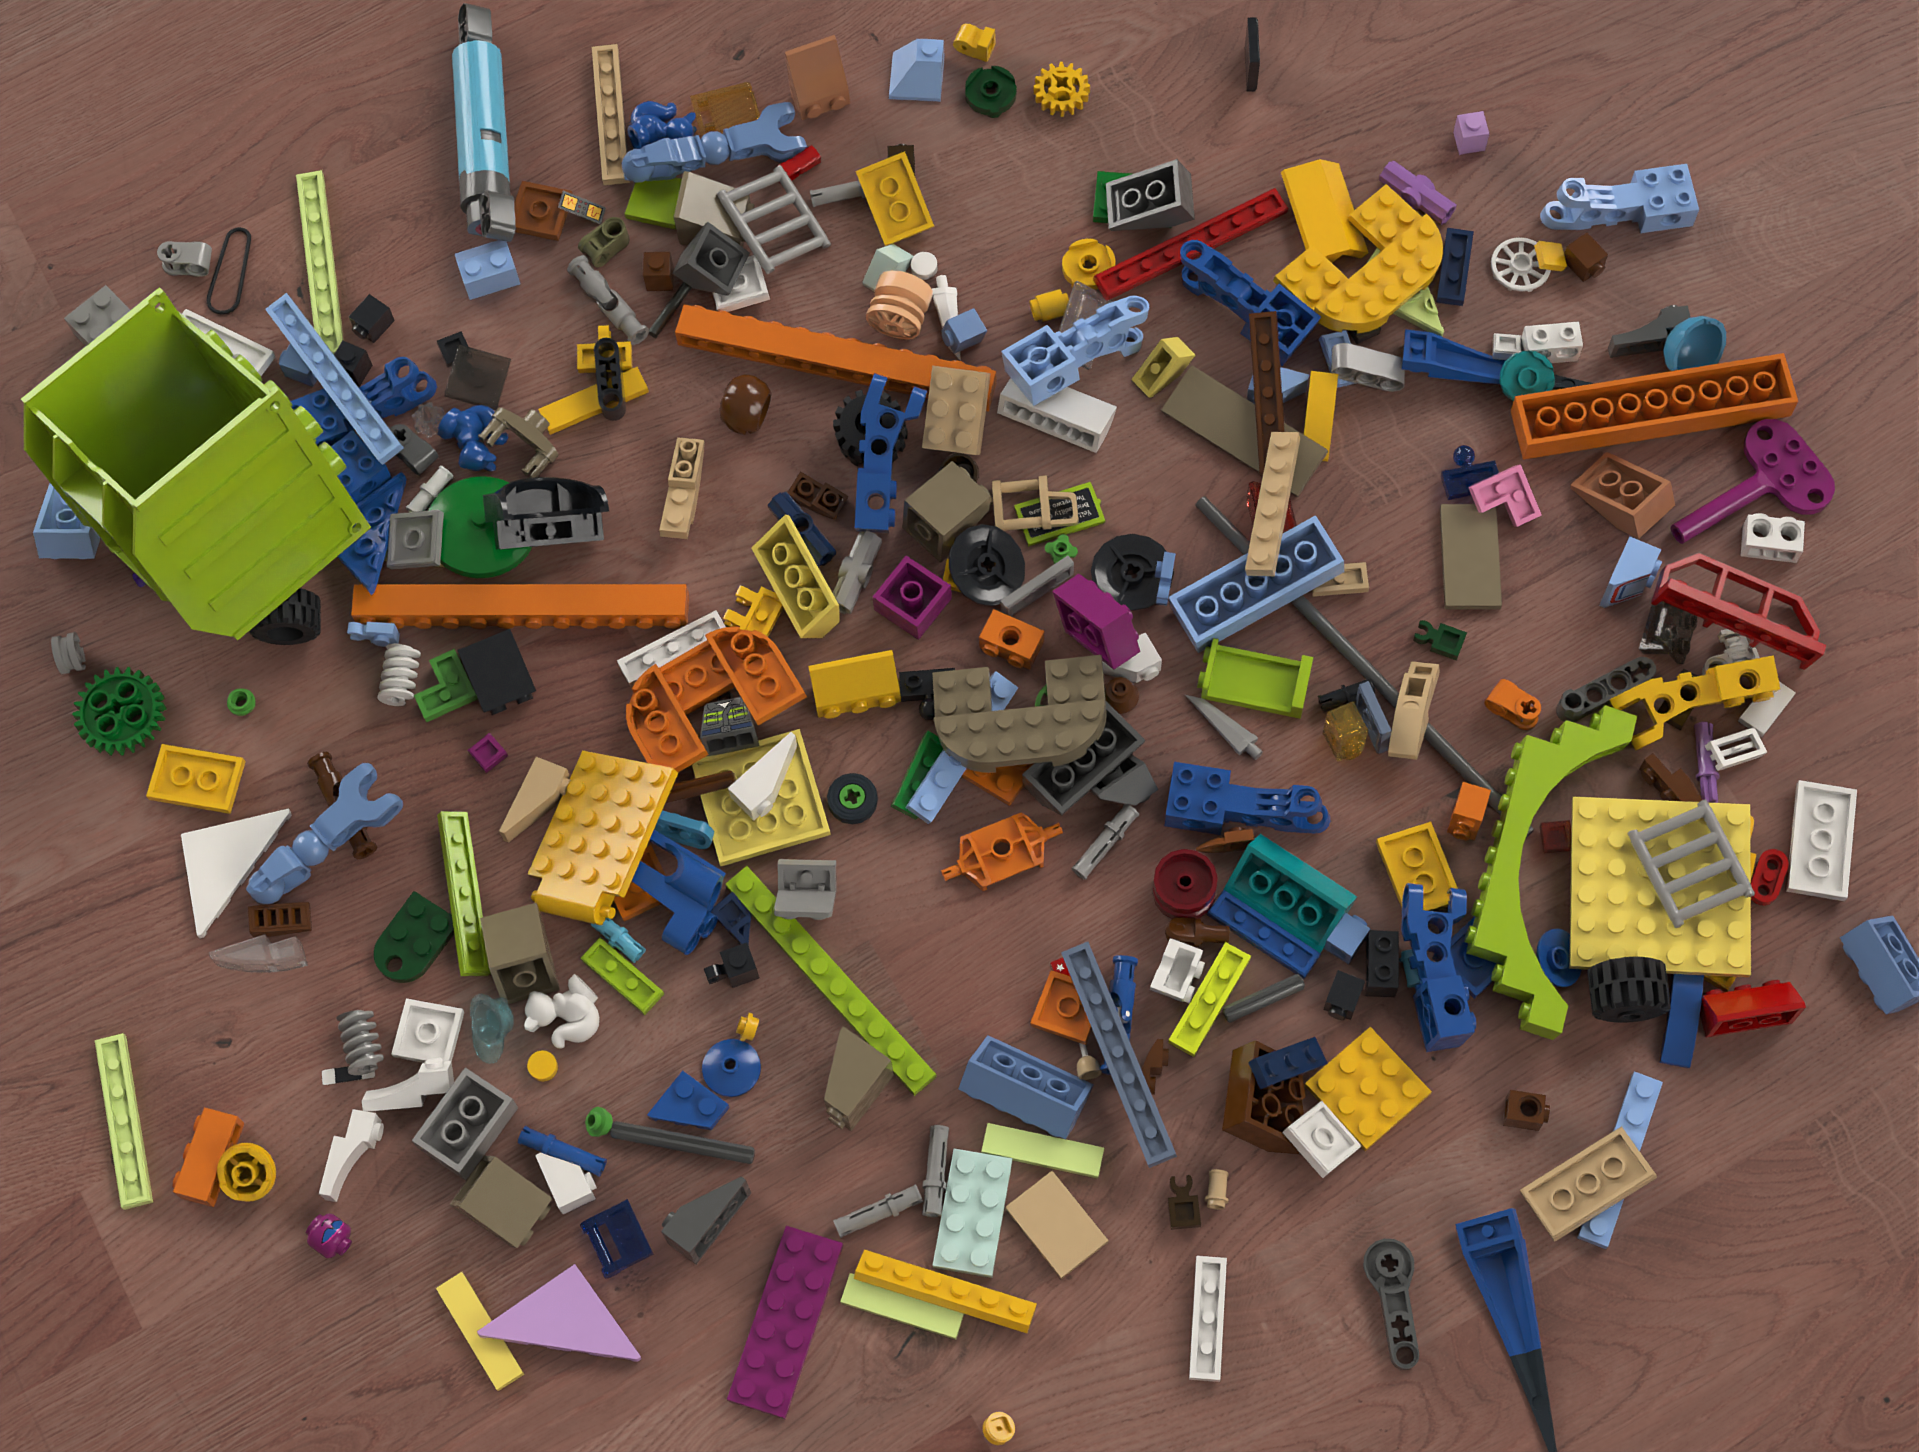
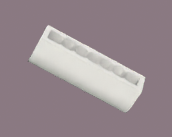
M1010 378L1000 394L997 413L1097 453L1110 429L1117 407L1069 387L1033 406Z

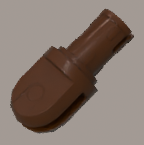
M1173 918L1167 923L1165 929L1168 941L1171 938L1193 947H1199L1200 944L1202 945V942L1223 944L1229 942L1230 928L1228 925H1208L1201 922L1199 918Z

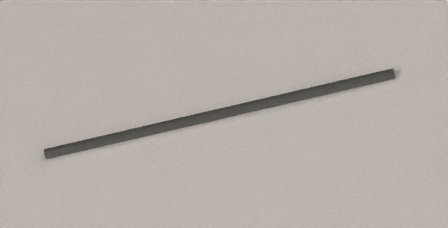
M1206 496L1201 497L1195 506L1243 555L1247 554L1250 541ZM1303 595L1291 601L1300 613L1366 679H1371L1375 689L1396 709L1399 692ZM1428 722L1424 738L1469 784L1491 790L1488 803L1501 815L1502 811L1498 810L1501 795ZM1531 825L1526 838L1534 831Z

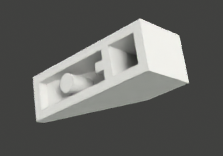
M792 732L728 787L731 799L753 821L759 816L763 817L769 813L777 798L797 748L796 737Z

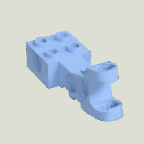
M1681 164L1634 171L1631 183L1614 186L1586 185L1584 178H1568L1557 190L1559 201L1547 203L1540 213V218L1546 227L1554 230L1590 229L1593 225L1606 224V226L1617 225L1621 221L1632 220V223L1638 222L1640 233L1693 226L1699 212V207L1688 165ZM1566 189H1573L1575 192L1572 196H1569ZM1550 210L1557 211L1561 219L1553 218L1550 215Z
M1128 296L1105 304L1096 310V314L1086 320L1083 318L1073 323L1074 326L1063 333L1060 331L1054 333L1046 325L1001 351L1005 372L1032 405L1035 406L1080 380L1078 368L1094 358L1119 351L1124 357L1138 352L1142 346L1143 333L1137 327H1130L1146 321L1149 303L1140 296ZM1135 307L1140 309L1141 312H1132L1129 308ZM1127 337L1133 338L1135 342H1127Z

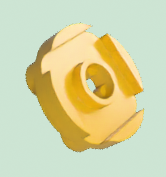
M1078 240L1069 246V250L1062 258L1063 275L1076 291L1097 290L1098 287L1093 281L1094 275L1115 266V255L1109 246L1099 244L1098 240ZM1089 260L1091 264H1096L1091 269L1083 267L1085 265V261Z

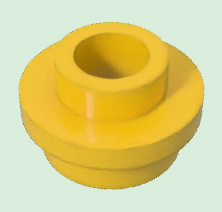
M748 1012L746 1017L741 1016L736 1033L741 1034L740 1041L744 1042L746 1039L752 1041L755 1036L759 1018L753 1017V1013Z

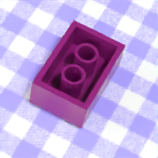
M1077 574L1052 591L1065 632L1094 655H1101L1102 661L1113 670L1141 652L1137 641L1139 635L1133 628L1131 621L1133 615L1126 605H1120L1116 602L1110 593H1104L1100 590L1094 581H1088L1082 575Z

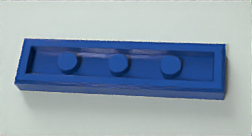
M1223 890L1208 911L1207 916L1223 926L1228 925L1230 931L1293 973L1299 974L1302 979L1306 978L1321 956V953L1225 890Z

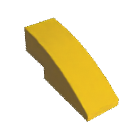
M1311 371L1303 435L1328 450L1327 455L1323 459V461L1328 462L1338 374Z

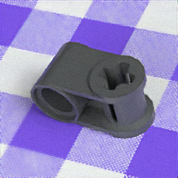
M397 424L390 428L404 447L396 456L418 476L439 458L434 448L418 437L407 426Z

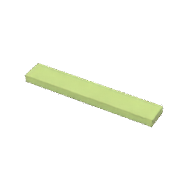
M122 1033L95 1040L121 1208L126 1210L153 1203L126 1035Z

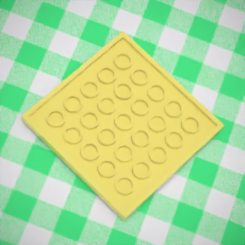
M1594 797L1572 798L1569 969L1588 970L1598 963L1621 957H1648L1663 961L1666 965L1667 974L1747 978L1751 976V897L1745 898L1744 895L1684 920L1685 924L1675 928L1627 834L1635 829L1640 832L1698 807L1697 804L1699 802ZM1709 803L1751 883L1750 804ZM1700 818L1644 843L1653 858L1711 832L1704 818ZM1713 844L1659 867L1658 870L1666 884L1724 859L1717 844ZM1729 869L1675 892L1671 896L1678 910L1734 887L1737 883Z

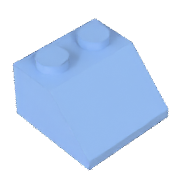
M497 240L455 253L470 300L520 285L506 241Z

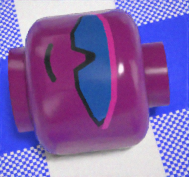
M332 1213L324 1216L319 1214L310 1223L305 1232L308 1235L307 1244L325 1258H332L337 1254L342 1256L352 1244V1241L349 1239L351 1227Z

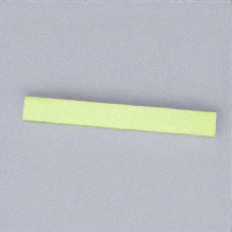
M320 170L297 174L296 180L313 325L331 352L335 354L344 338L324 174Z

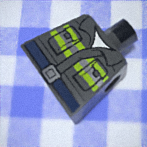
M726 692L717 697V702L708 703L704 706L700 737L702 744L709 754L707 756L759 746L750 713L741 697L734 698L732 693Z

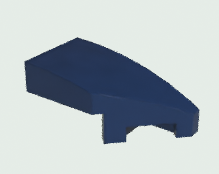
M732 891L712 908L711 913L718 917L720 924L740 945L747 942L749 946L751 913Z

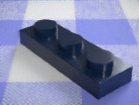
M1447 228L1436 299L1437 303L1463 306L1474 231Z
M1316 1037L1262 1055L1248 1062L1260 1089L1328 1064Z

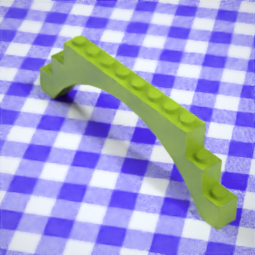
M1606 705L1598 713L1592 715L1589 727L1565 720L1559 728L1553 730L1550 742L1526 735L1520 743H1515L1511 754V759H1514L1513 768H1509L1504 784L1508 785L1507 792L1501 796L1498 810L1502 811L1500 820L1495 821L1491 836L1495 837L1493 846L1488 848L1485 856V863H1488L1487 871L1482 873L1478 884V889L1482 890L1480 899L1475 900L1471 915L1475 916L1473 926H1469L1464 940L1468 943L1467 954L1497 963L1491 976V980L1495 981L1493 991L1524 1001L1518 1014V1018L1521 1019L1520 1030L1554 1040L1563 1031L1568 1005L1543 972L1528 940L1520 908L1519 870L1522 849L1534 815L1548 793L1563 778L1589 762L1622 751L1632 741L1637 716Z

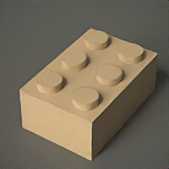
M932 366L922 448L980 455L991 373Z

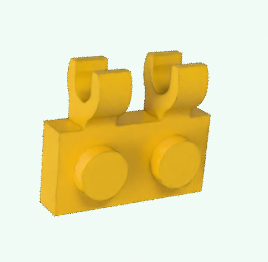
M740 586L735 594L737 597L736 602L751 607L746 617L727 609L723 617L725 626L739 627L741 630H757L769 637L784 608L777 594L762 586L758 593Z

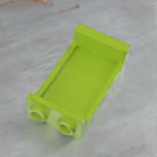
M1213 638L1211 647L1206 646L1203 662L1208 664L1206 672L1200 671L1197 688L1202 689V699L1301 719L1313 657L1302 655L1301 661L1222 646L1218 644L1219 639Z

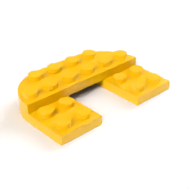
M1387 184L1349 214L1348 221L1381 250L1379 254L1348 279L1312 245L1274 277L1273 282L1275 284H1281L1319 314L1321 318L1318 323L1328 329L1341 333L1342 330H1357V333H1364L1377 329L1385 324L1389 316L1421 289L1425 290L1434 279L1443 255V242L1436 224L1428 214H1425L1423 217L1419 215Z

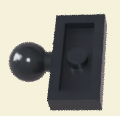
M955 668L899 672L901 702L923 700L919 705V714L925 720H934L933 672L952 671Z

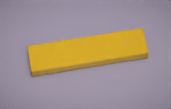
M638 367L623 372L625 402L649 392ZM612 377L607 382L609 388H613ZM597 384L538 409L539 413L550 423L547 428L550 435L602 413L598 401ZM610 401L606 407L614 408L619 402Z

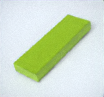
M601 937L580 958L584 964L644 1015L664 995V992Z

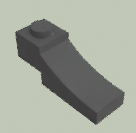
M1677 305L1667 306L1661 309L1658 318L1649 324L1630 332L1612 335L1608 346L1610 358L1663 351L1666 339L1674 327L1691 317L1688 305L1679 307Z

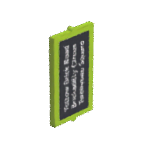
M1091 482L1059 491L1072 492L1076 495L1079 523L1075 526L1052 527V529L1043 530V527L1021 529L1028 546L1058 538L1062 534L1068 535L1105 523L1106 520L1100 507L1101 500L1097 499ZM1040 497L1014 505L1018 518L1042 516ZM1049 499L1051 520L1072 518L1073 510L1070 500Z

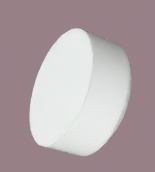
M920 252L913 256L911 260L913 275L922 280H927L937 273V259L933 254Z

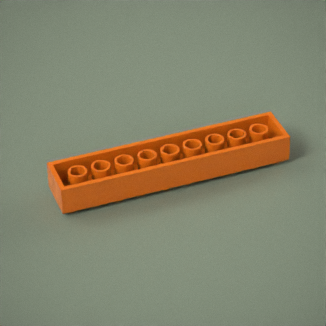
M1781 353L1515 396L1510 412L1522 458L1525 460L1759 422L1765 419L1790 417L1798 403V398L1785 354Z

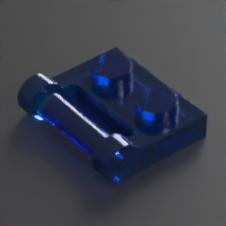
M628 1199L586 1219L580 1224L583 1233L588 1234L603 1267L601 1272L605 1279L611 1278L622 1270L654 1255ZM605 1223L621 1256L616 1261H613L598 1229L599 1226Z

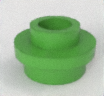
M235 689L229 694L227 699L228 709L237 716L249 714L256 704L253 693L247 689ZM241 700H246L243 706H238Z
M602 1107L593 1108L585 1121L587 1132L594 1137L606 1135L611 1130L613 1123L612 1115Z

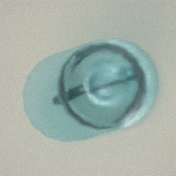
M478 994L475 995L470 1004L474 1049L483 1062L488 1064L495 1063L503 1053L504 1038L514 1026V1015L506 998L492 999L488 995Z

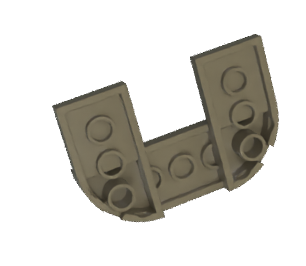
M1094 655L1045 661L1048 705L992 711L989 667L933 672L934 724L943 749L949 757L952 756L961 762L963 767L985 773H995L996 767L1052 762L1054 767L1077 760L1087 753L1086 749L1095 740H1099L1106 723L1102 656Z

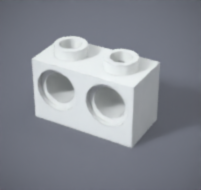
M1579 322L1525 326L1521 337V351H1536L1546 356L1551 363L1578 361L1583 347Z
M1762 513L1748 514L1742 526L1741 556L1797 563L1803 553L1805 521H1799L1793 517H1768ZM1753 532H1759L1764 537H1757ZM1781 535L1789 536L1792 541L1785 540Z

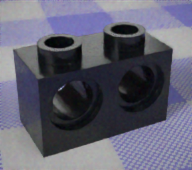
M1369 930L1366 938L1365 996L1395 998L1399 988V931Z

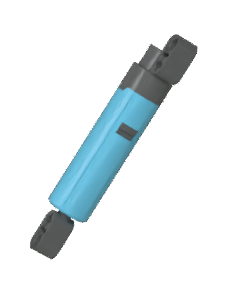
M463 3L458 14L460 45L452 53L460 207L466 214L469 234L510 242L515 234L516 220L514 197L510 194L502 54L500 49L492 44L490 9Z

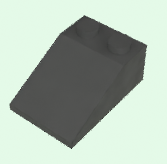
M1178 159L1106 183L1108 224L1111 231L1169 228L1195 220L1191 173Z
M739 1177L681 1206L676 1213L673 1211L669 1213L662 1223L664 1228L661 1231L667 1243L697 1265L750 1196L751 1191L746 1179Z

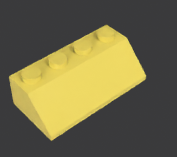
M784 515L751 549L800 638H823L840 622L839 604L789 515Z

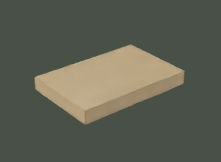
M1053 1171L1049 1172L1005 1207L1009 1215L1060 1279L1067 1276L1109 1241Z

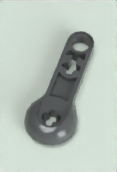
M1384 1238L1375 1241L1367 1249L1364 1255L1363 1268L1367 1278L1380 1296L1391 1362L1400 1370H1409L1419 1360V1349L1408 1291L1414 1273V1258L1404 1243L1396 1239ZM1385 1256H1390L1391 1261H1396L1397 1267L1394 1266L1392 1268L1393 1272H1388L1387 1267L1381 1266V1261H1385ZM1396 1317H1400L1402 1322H1407L1408 1326L1403 1329V1337L1407 1338L1410 1336L1411 1342L1402 1341L1394 1344L1393 1339H1399L1398 1329L1391 1326L1396 1321ZM1407 1347L1412 1351L1413 1360L1411 1363L1402 1364L1397 1360L1396 1352L1399 1348Z

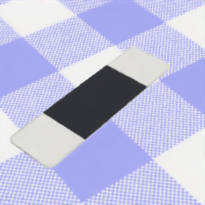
M349 1066L322 1071L323 1085L374 1078L375 1071L364 1075H350L348 1073Z

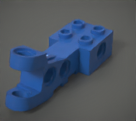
M1190 240L1182 245L1180 257L1185 265L1182 270V283L1184 287L1197 296L1204 293L1228 307L1246 323L1240 334L1250 342L1249 314L1277 312L1280 365L1283 366L1313 331L1321 316L1281 284H1278L1272 292H1269L1267 289L1264 291L1253 282L1254 279L1247 273L1243 274L1232 265V261L1205 243L1198 240ZM1192 250L1201 253V256L1195 260L1189 259L1186 255ZM1195 272L1198 275V281H1191L1188 275Z
M398 357L385 364L384 373L359 387V389L383 419L393 414L398 416L429 400L434 396L437 384L428 373L419 371L418 366L407 357ZM403 366H409L408 375L399 378V370ZM422 380H427L426 389L422 392H417V384ZM324 388L290 401L293 405V410L299 406L304 407L322 428L323 433L316 438L317 446L323 442L333 446L350 431H354L353 426Z
M876 373L873 375L861 410L860 423L861 426H866L865 440H860L859 452L864 454V468H858L855 530L889 533V527H895V509H891L890 504L891 499H896L897 481H892L893 449L904 421L919 418L927 390L914 386L904 413L880 404L881 395L888 377ZM886 414H890L896 419L895 425L889 429L882 427L880 424L881 417ZM880 440L886 443L887 450L882 455H876L872 452L871 446L875 441ZM881 497L884 500L883 506L877 510L871 509L868 505L871 498Z
M353 430L331 446L347 467L337 477L355 504L392 479L385 464L382 465L368 446Z
M1174 762L1165 815V827L1221 835L1223 822L1229 823V821L1245 823L1246 826L1271 827L1277 831L1312 834L1321 833L1329 827L1330 815L1322 804L1318 791L1311 786L1293 785L1289 789H1266L1229 784L1231 770ZM1308 795L1315 799L1314 802L1300 801L1302 797ZM1317 812L1323 814L1322 820L1319 823L1311 824L1308 822V817L1317 814Z
M1406 883L1402 899L1401 931L1404 942L1410 941L1414 955L1408 958L1410 969H1417L1420 982L1419 985L1415 986L1416 993L1413 995L1425 1049L1426 1052L1460 1047L1475 1033L1476 1018L1474 1013L1470 1012L1467 1002L1469 1001L1468 986L1462 982L1461 975L1456 976L1450 952L1452 926L1460 922L1466 915V890L1449 888L1447 894H1450L1448 913L1423 910V886L1421 884ZM1428 924L1437 926L1439 934L1432 933L1428 928ZM1427 952L1435 953L1438 957V962L1431 961L1427 956Z

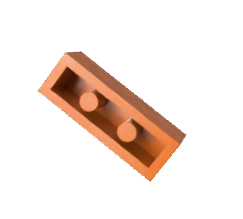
M205 1107L202 1114L197 1116L193 1127L195 1132L193 1139L184 1149L183 1166L173 1179V1193L178 1197L210 1207L215 1206L221 1190L217 1177L218 1162L228 1148L238 1143L245 1124L238 1116Z

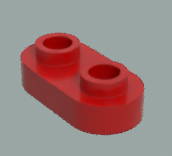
M1768 849L1761 854L1751 878V887L1755 893L1751 900L1758 905H1770L1780 893L1789 865L1786 855L1780 850ZM1767 863H1773L1776 869H1769ZM1758 889H1765L1767 891V895H1761L1758 892Z

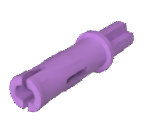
M1699 722L1694 725L1699 771L1696 779L1700 781L1702 800L1706 799L1708 803H1718L1716 780L1719 779L1720 775L1716 772L1715 760L1712 761L1710 757L1713 754L1712 751H1707L1705 748L1706 744L1713 741V724Z

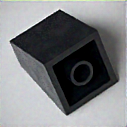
M511 629L457 650L484 713L490 711L491 715L506 710V703L516 700L517 704H521L533 699L531 693L535 692L536 689Z

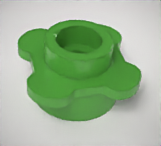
M1064 534L1059 535L1056 541L1048 542L1045 545V552L1050 554L1054 564L1066 556L1074 558L1078 553L1077 548L1070 544L1069 537Z

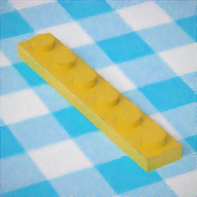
M865 1249L854 1275L856 1280L1024 1333H1028L1037 1303Z

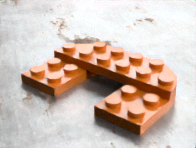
M725 627L706 634V641L658 668L657 664L648 668L632 687L633 694L629 704L626 705V720L629 731L647 763L670 767L680 772L709 755L686 715L736 687L758 726L805 699L807 696L776 644L757 630L749 631L741 630L739 627Z

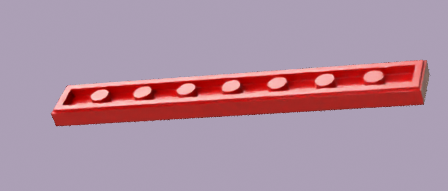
M1273 188L1094 275L1093 281L1104 299L1108 301L1182 265L1180 250L1187 241L1198 240L1215 249L1286 214L1289 208L1276 188ZM1192 250L1186 256L1189 259H1194L1200 256L1201 253Z

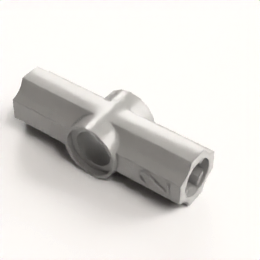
M860 531L849 557L846 556L842 561L838 573L839 580L833 591V595L839 604L840 613H852L862 588H866L870 581L873 562L882 544V538L878 537L875 533Z

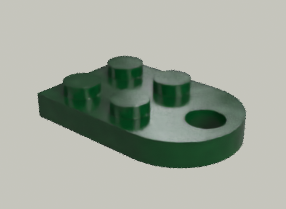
M413 891L375 944L374 961L379 971L387 979L397 983L412 982L423 976L454 935L452 915ZM401 959L402 967L398 971H388L387 966L391 960Z

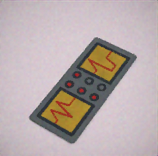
M566 191L562 192L558 205L560 209L598 224L602 223L606 209L601 205Z

